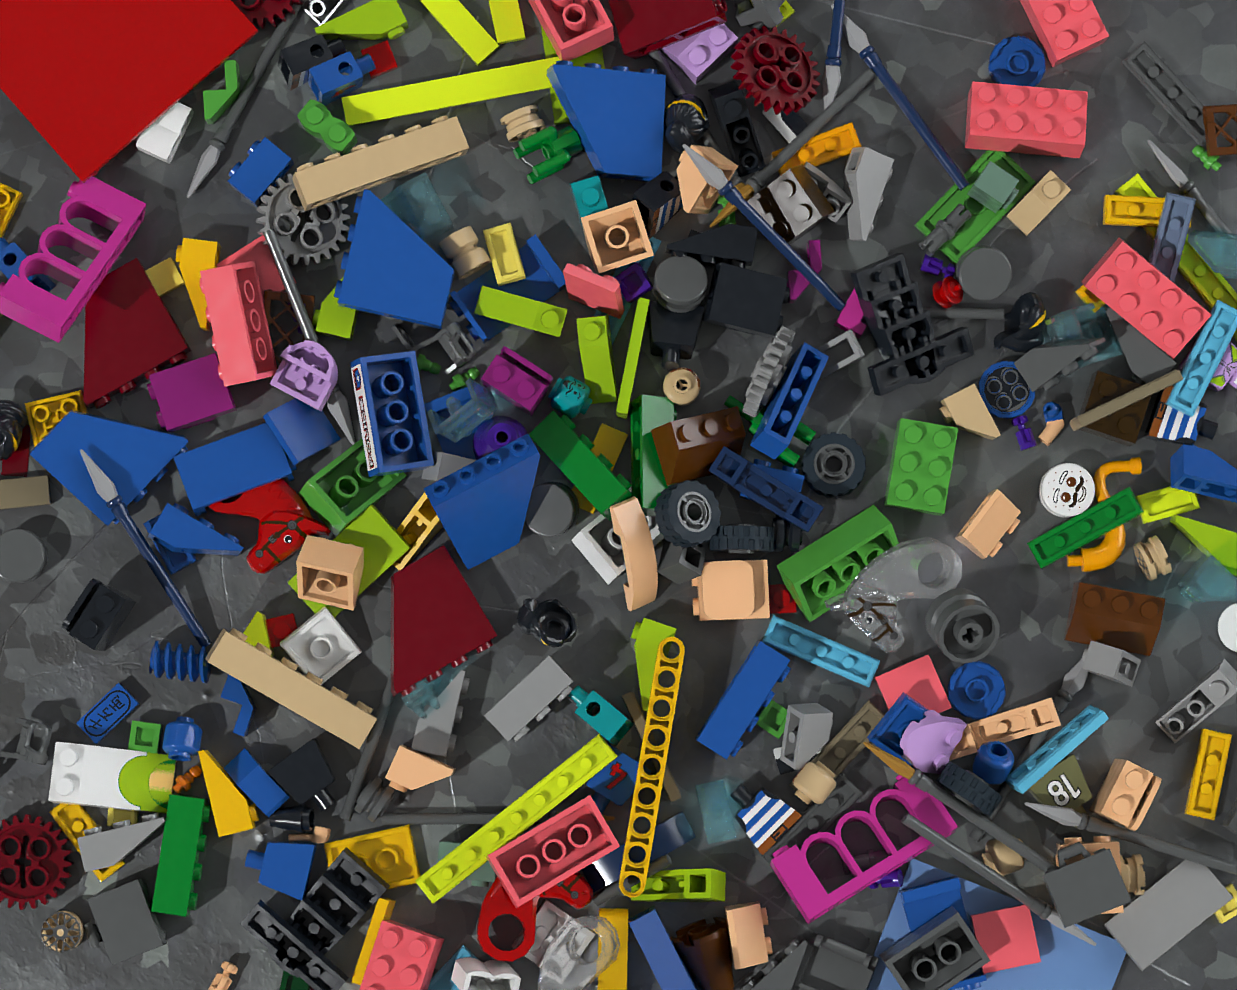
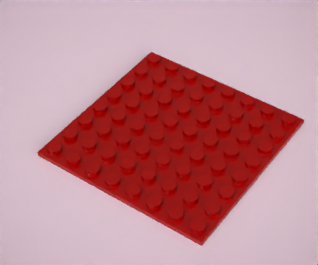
M0 0V89L77 177L85 183L259 31L231 0Z

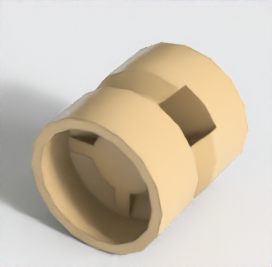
M471 226L452 233L439 243L446 258L453 259L451 266L459 280L478 272L491 262L484 248L476 246L479 239Z

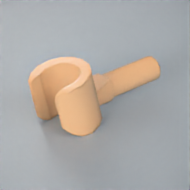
M315 826L313 834H289L288 840L326 843L329 840L331 829Z

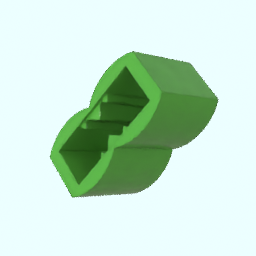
M310 99L297 115L303 128L313 137L323 139L327 148L334 154L346 155L358 142L352 128L343 120L332 117L327 107L318 101Z

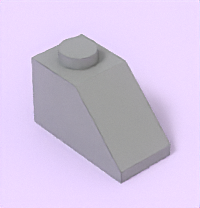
M1091 641L1089 647L1083 652L1082 669L1133 687L1141 659L1124 650Z
M818 703L788 705L780 760L795 770H801L829 741L830 730L833 725V712Z

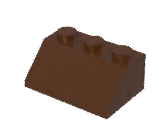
M738 406L672 421L651 430L667 486L713 475L709 472V469L722 448L725 446L736 454L741 455L746 436Z
M1082 582L1074 583L1064 640L1087 645L1094 641L1129 653L1150 656L1161 627L1166 598Z

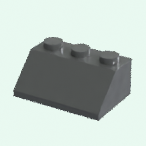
M953 906L879 955L902 990H948L990 961Z

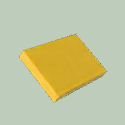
M410 825L324 843L328 867L347 847L390 885L388 889L416 883L415 880L421 876Z

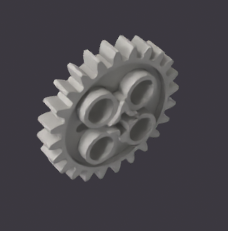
M289 173L286 175V183L281 178H278L275 181L277 188L271 185L267 188L271 196H261L260 200L266 206H259L256 211L263 214V217L256 219V223L264 224V228L258 232V235H264L263 232L274 228L285 258L291 257V265L294 266L301 259L303 266L306 267L309 265L310 258L317 265L320 263V255L325 260L331 258L329 250L335 253L340 250L335 242L344 243L346 241V238L340 233L349 231V227L344 225L343 222L351 217L350 215L342 214V211L348 207V204H340L336 200L322 205L321 207L328 211L329 216L327 220L318 218L316 208L310 209L305 218L307 223L300 228L295 242H292L291 236L301 221V218L298 216L305 211L303 206H295L290 200L291 193H297L292 180L293 175ZM279 218L289 221V232L279 229L277 224ZM304 232L314 234L316 238L314 246L305 243L303 239Z
M782 326L776 337L771 338L764 355L759 358L750 376L752 381L745 394L747 398L742 410L744 413L757 417L762 406L767 405L774 388L778 387L787 369L785 364L793 349L791 343L794 339L795 331Z

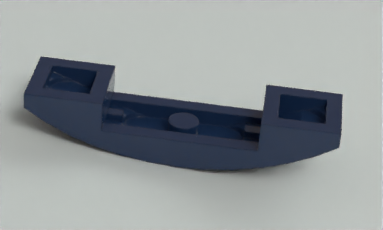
M725 446L709 469L710 473L734 489L806 532L810 531L824 508L755 467L748 460Z
M683 811L655 826L649 863L696 838ZM625 843L581 869L593 892L619 880ZM640 846L632 847L628 853L629 859L633 862L642 861L645 857V850Z

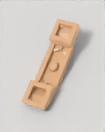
M635 496L610 506L614 533L620 536L628 578V582L623 584L629 611L655 601L658 587L657 562L651 533L642 507Z
M1052 697L968 723L962 733L961 741L956 745L950 756V761L976 753L980 746L986 742L999 741L1005 743L1061 726Z

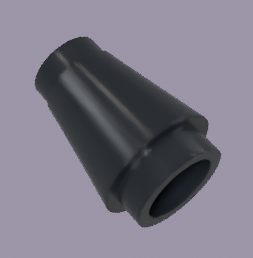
M306 804L277 809L269 818L270 826L303 834L306 831H312L315 820L314 809L307 807Z

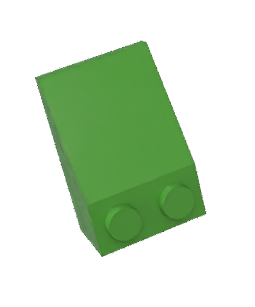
M361 438L311 477L298 494L337 537L370 505H375L404 480L407 475L403 472L369 477L363 440Z

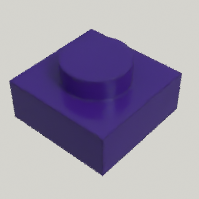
M637 262L614 277L618 280L621 292L628 303L634 302L653 289L652 282L641 264Z

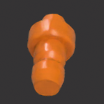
M195 765L183 776L179 775L176 777L175 781L177 783L172 787L177 794L182 790L187 792L191 788L190 784L201 775L202 770Z

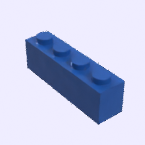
M804 342L790 357L786 366L787 369L769 402L750 446L774 460L789 446L829 356Z

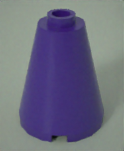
M496 416L484 421L478 427L473 437L475 458L478 460L528 434L527 430L520 422L507 416ZM505 437L507 441L500 443L496 438Z

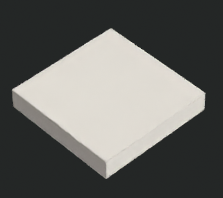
M325 606L280 642V646L305 675H307L308 671L323 679L322 684L362 652L360 647Z

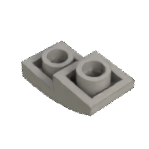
M806 161L804 167L835 211L827 218L836 223L849 207L852 199L827 175Z

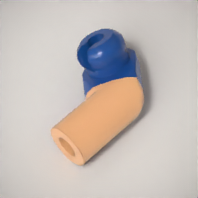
M1053 401L1047 402L1043 407L1046 427L1038 436V439L1047 446L1053 442L1065 426L1062 408Z

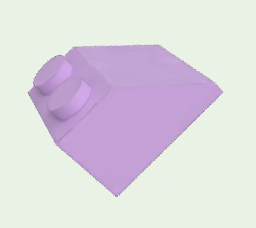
M723 23L664 47L661 50L697 84L735 47L738 37Z

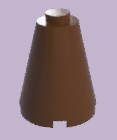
M713 917L715 923L706 924L705 919H702L677 930V938L672 936L671 941L701 990H734L730 938L726 919Z

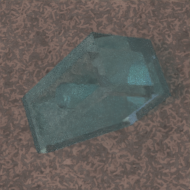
M1193 230L1188 235L1190 245L1213 272L1222 273V276L1225 278H1237V234Z
M723 779L695 785L707 843L711 844L737 838Z

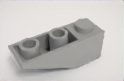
M867 147L852 148L843 173L845 193L852 199L851 204L847 208L849 239L852 241H866L867 237L872 233L874 228L873 219L876 211L882 205V194L885 185L893 173L892 165L894 159Z
M1223 659L1201 677L1155 723L1174 743H1177L1237 693L1236 670Z
M461 670L419 718L411 749L444 757L447 756L448 751H454L457 735L452 734L454 723L460 724L464 707L459 706L461 694L467 695L470 678L465 677L467 671Z
M159 813L141 816L142 822L131 825L129 819L112 823L113 829L102 832L101 826L84 830L85 836L77 838L84 871L89 872L118 865L165 824L166 817L160 818Z

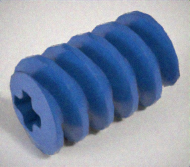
M155 641L150 656L149 673L151 674L154 669L156 678H161L164 672H166L167 679H173L177 672L178 679L184 681L189 674L191 682H196L200 675L202 683L207 684L212 664L208 663L205 659L207 653L204 646L201 647L198 654H195L194 645H190L187 653H185L182 644H178L176 650L172 651L171 643L167 642L164 649L161 650L159 641Z

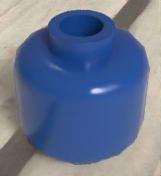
M183 716L177 717L176 721L166 724L162 749L168 754V758L176 761H191L192 757L197 756L201 747L202 728L194 724V719Z
M999 741L983 743L973 761L972 769L974 774L988 784L997 785L1003 783L1014 765L1013 752L1006 744Z

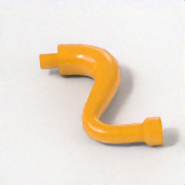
M1132 457L1130 460L1107 462L1096 470L1093 481L1098 504L1111 497L1105 484L1107 475L1114 472H1130L1133 475L1141 474L1142 462L1140 457ZM1124 524L1105 534L1104 540L1099 545L1091 548H1081L1080 555H1067V566H1081L1082 572H1091L1112 565L1121 556L1125 547L1126 533Z

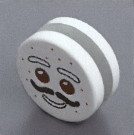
M1063 463L1049 469L1043 475L1039 484V498L1044 508L1051 514L1062 518H1069L1083 513L1089 508L1095 496L1093 478L1086 469L1073 463Z

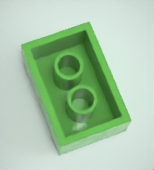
M900 418L897 421L884 500L885 507L938 516L945 513L958 428Z

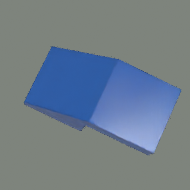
M228 674L221 698L242 705L233 733L244 737L248 734L257 708L245 683Z
M246 748L224 767L236 785L268 817L290 798L281 785L262 768Z

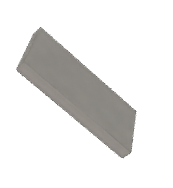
M1185 859L1145 891L1144 895H1140L1125 907L1124 913H1118L1105 923L1104 926L1140 970L1144 971L1231 901L1233 896L1207 866Z

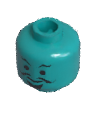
M566 376L564 379L559 377L548 396L551 398V407L562 414H566L569 418H575L579 412L585 415L593 401L588 397L590 395V387L572 376Z

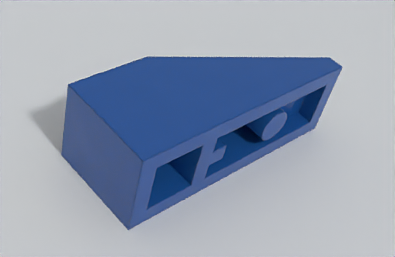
M1183 444L1170 457L1171 488L1237 503V469L1212 451L1198 448L1196 445Z

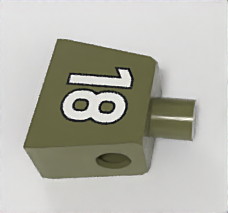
M1068 754L1028 789L1040 804L1072 808L1080 814H1087L1082 804L1092 798V794L1074 754Z

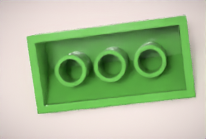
M872 505L777 565V568L786 588L810 623L851 597L847 592L852 591L856 594L905 563L906 560L891 522L875 505Z

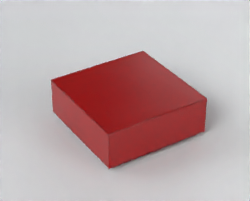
M388 40L361 50L362 55L368 53L375 64L376 69L369 72L371 78L398 69Z

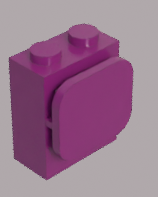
M503 346L500 355L496 354L483 374L481 381L484 387L532 417L546 396L547 387L552 383L553 377L516 352Z
M216 353L149 375L151 383L147 384V388L152 401L157 399L160 410L156 411V415L161 428L166 427L167 431L172 433L237 411L229 386L224 387V382L219 376V359Z

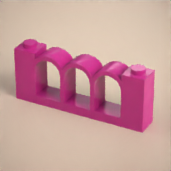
M93 176L85 183L79 180V182L74 181L71 184L67 193L70 199L61 206L58 224L50 226L42 232L39 239L38 253L27 256L21 262L18 276L12 274L7 283L2 282L0 284V313L58 343L65 336L144 221L146 203ZM73 218L89 219L113 233L105 243L75 228L68 221ZM53 246L69 247L92 259L93 262L87 271H84L54 256L48 249ZM35 274H44L73 288V291L65 301L34 285L27 278Z
M898 775L893 789L882 791L873 798L868 813L855 810L846 813L839 819L834 834L818 832L810 835L804 841L801 850H799L797 845L791 848L788 845L781 847L772 854L774 858L771 860L770 866L807 924H810L934 846L933 843L921 836L897 851L877 820L876 807L880 803L887 800L901 803L909 814L947 838L956 832L958 826L943 803L928 792L915 787V784H909L907 778ZM851 822L866 824L888 855L887 858L864 872L861 871L841 838L842 828ZM817 843H827L833 846L854 877L829 894H827L806 859L807 850Z

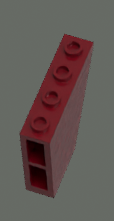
M609 0L624 55L633 59L640 58L727 22L725 15L727 5L725 0Z
M137 258L108 273L85 305L83 401L90 408L95 406L96 409L106 406L112 401L110 397L119 392L124 395L137 387L136 382L145 377L147 380H150L149 375L162 371L161 368L170 363L172 366L183 362L188 358L186 354L191 352L189 345L164 301L159 297L152 285L144 266Z
M444 545L394 573L391 577V693L393 697L401 693L404 698L418 690L416 684L425 678L430 683L442 676L443 672L441 669L449 664L455 668L469 660L466 656L468 653L476 649L479 654L493 646L491 640L497 636Z

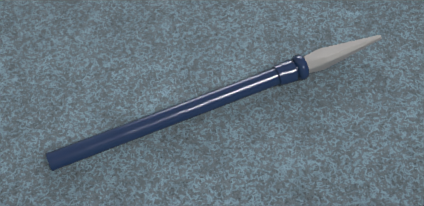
M834 0L830 43L826 55L828 58L825 60L826 68L822 75L824 110L835 100L841 82V39L846 0Z
M844 14L843 32L849 46L859 53L861 59H865L864 62L877 75L959 190H964L970 183L884 67L880 57L874 52L875 48L869 44L866 33Z
M683 144V148L705 181L716 188L720 195H724V198L732 205H735L837 311L843 309L846 305L844 300L742 197V194L733 186V183L727 180L723 171L686 144Z
M81 449L80 453L97 493L107 502L106 506L112 508V513L127 531L201 647L208 646L212 643L129 515L125 503L122 502V497L117 494L114 483Z

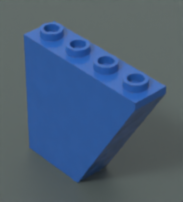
M556 61V64L547 69V77L599 177L649 182L662 173L666 75L657 74L655 69H640V72H632L626 66H613L612 70L601 69V65L596 63L584 64V67L573 66L571 61Z
M364 189L363 196H357L354 213H358L356 225L351 224L348 232L347 241L352 242L350 252H344L341 262V269L345 270L343 281L338 280L335 288L334 297L339 298V306L442 329L454 277V269L370 190Z
M70 410L33 448L30 455L108 526L112 521L115 524L120 521L112 513V508H108L106 506L107 502L97 493L80 450L82 449L114 483L117 494L122 497V502L127 507L132 500L137 503L148 492L145 487L152 479L158 482L168 471L165 466L174 456L185 453L188 450L185 445L189 441L183 435Z
M529 434L423 488L467 570L520 542L540 460V454Z
M652 906L629 918V925L661 989L697 990L655 907Z

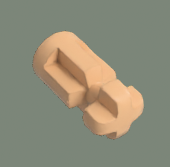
M228 961L222 962L221 968L224 971L215 975L208 990H228L232 982L229 975L231 973L236 974L238 967Z

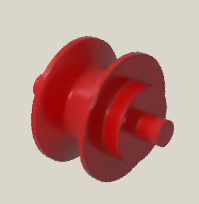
M945 277L943 281H938L933 285L934 300L941 307L950 308L953 304H958L962 301V286L954 277Z

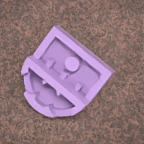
M304 340V342L289 345L280 355L283 360L270 384L322 412L338 380L336 362L326 348L314 341Z
M929 710L924 712L926 716L919 723L912 721L904 731L900 741V747L904 750V754L901 757L916 769L921 770V772L941 774L949 762L954 748L961 741L962 733L967 724L959 718L941 716L935 710Z

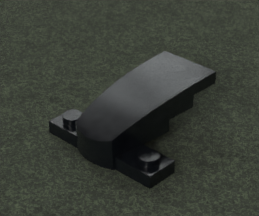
M903 253L893 254L850 273L865 320L884 360L867 368L875 395L882 396L907 384L929 382L938 377L945 370V367L975 355L967 327H959L934 338L930 311L924 310L922 307L917 282L910 281Z
M346 847L302 899L287 922L260 900L240 924L268 948L267 951L281 969L295 977H301L314 990H339L349 977L324 955L362 918L390 885Z

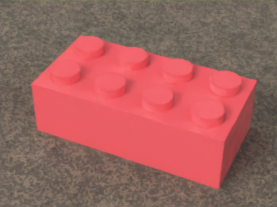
M528 0L560 61H571L614 41L613 25L599 0Z
M1020 0L1052 67L1104 44L1109 37L1092 0Z
M972 81L967 101L965 148L1080 158L1086 141L1088 92Z
M1120 237L1081 281L1088 290L1172 359L1178 355L1211 317V313Z
M255 261L200 271V288L203 294H205L207 302L206 317L212 326V345L218 354V373L224 382V387L274 376L277 371V364Z
M591 795L489 854L486 858L515 908L617 849L620 845Z
M382 920L359 990H428L444 938L393 920Z

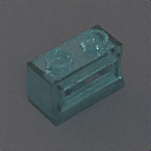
M470 378L466 381L472 398L468 403L462 406L460 400L453 396L449 397L446 401V406L450 417L447 419L438 415L432 409L427 412L434 433L441 434L455 443L463 437L469 436L474 428L484 420L491 419L495 411L498 410L491 390Z

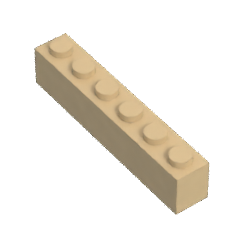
M447 115L432 120V125L423 128L421 125L412 126L405 130V134L395 137L394 134L386 135L378 139V143L368 147L367 143L352 148V153L343 156L340 153H335L324 158L325 162L314 165L313 162L299 166L297 172H294L292 180L304 211L466 155L469 146L457 116L449 119Z
M224 628L222 629L205 658L208 663L360 749L377 720L371 714L373 708L359 700L356 705L346 700L348 697L347 693L335 686L331 690L321 685L323 679L309 671L306 676L296 671L298 665L283 657L281 661L271 656L273 652L271 649L259 642L256 646L246 642L248 636L237 629L232 628L230 632Z

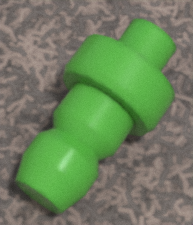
M1196 145L1192 150L1193 154L1204 163L1203 166L1208 171L1212 168L1217 172L1222 167L1218 162L1220 157H1207V151L1202 146Z
M419 353L416 357L418 371L424 370L432 374H439L441 366L438 363H432L430 360L425 359L426 356Z
M474 367L461 375L456 374L452 377L453 382L449 384L450 389L454 392L457 389L460 390L467 387V384L478 378L480 375L479 370Z

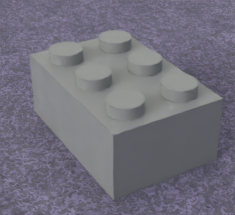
M548 656L484 716L507 741L514 738L517 742L530 730L527 726L529 722L534 718L539 722L552 710L548 705L555 698L561 702L573 690L569 685L574 681Z

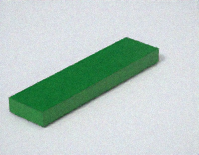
M1128 487L1027 544L1040 568L1043 569L1140 516L1144 511L1131 488Z

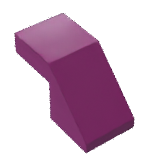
M808 240L806 245L808 265L819 274L822 270L820 240ZM798 270L788 271L786 274V279H788L787 287L790 288L788 303H795L811 284Z

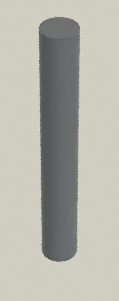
M923 307L924 310L930 311L931 318L1004 319V308Z
M668 854L649 863L647 878L672 865ZM630 875L625 878L623 885L627 890L640 883V879L637 876ZM619 881L594 894L592 898L594 903L599 906L622 893L619 888Z

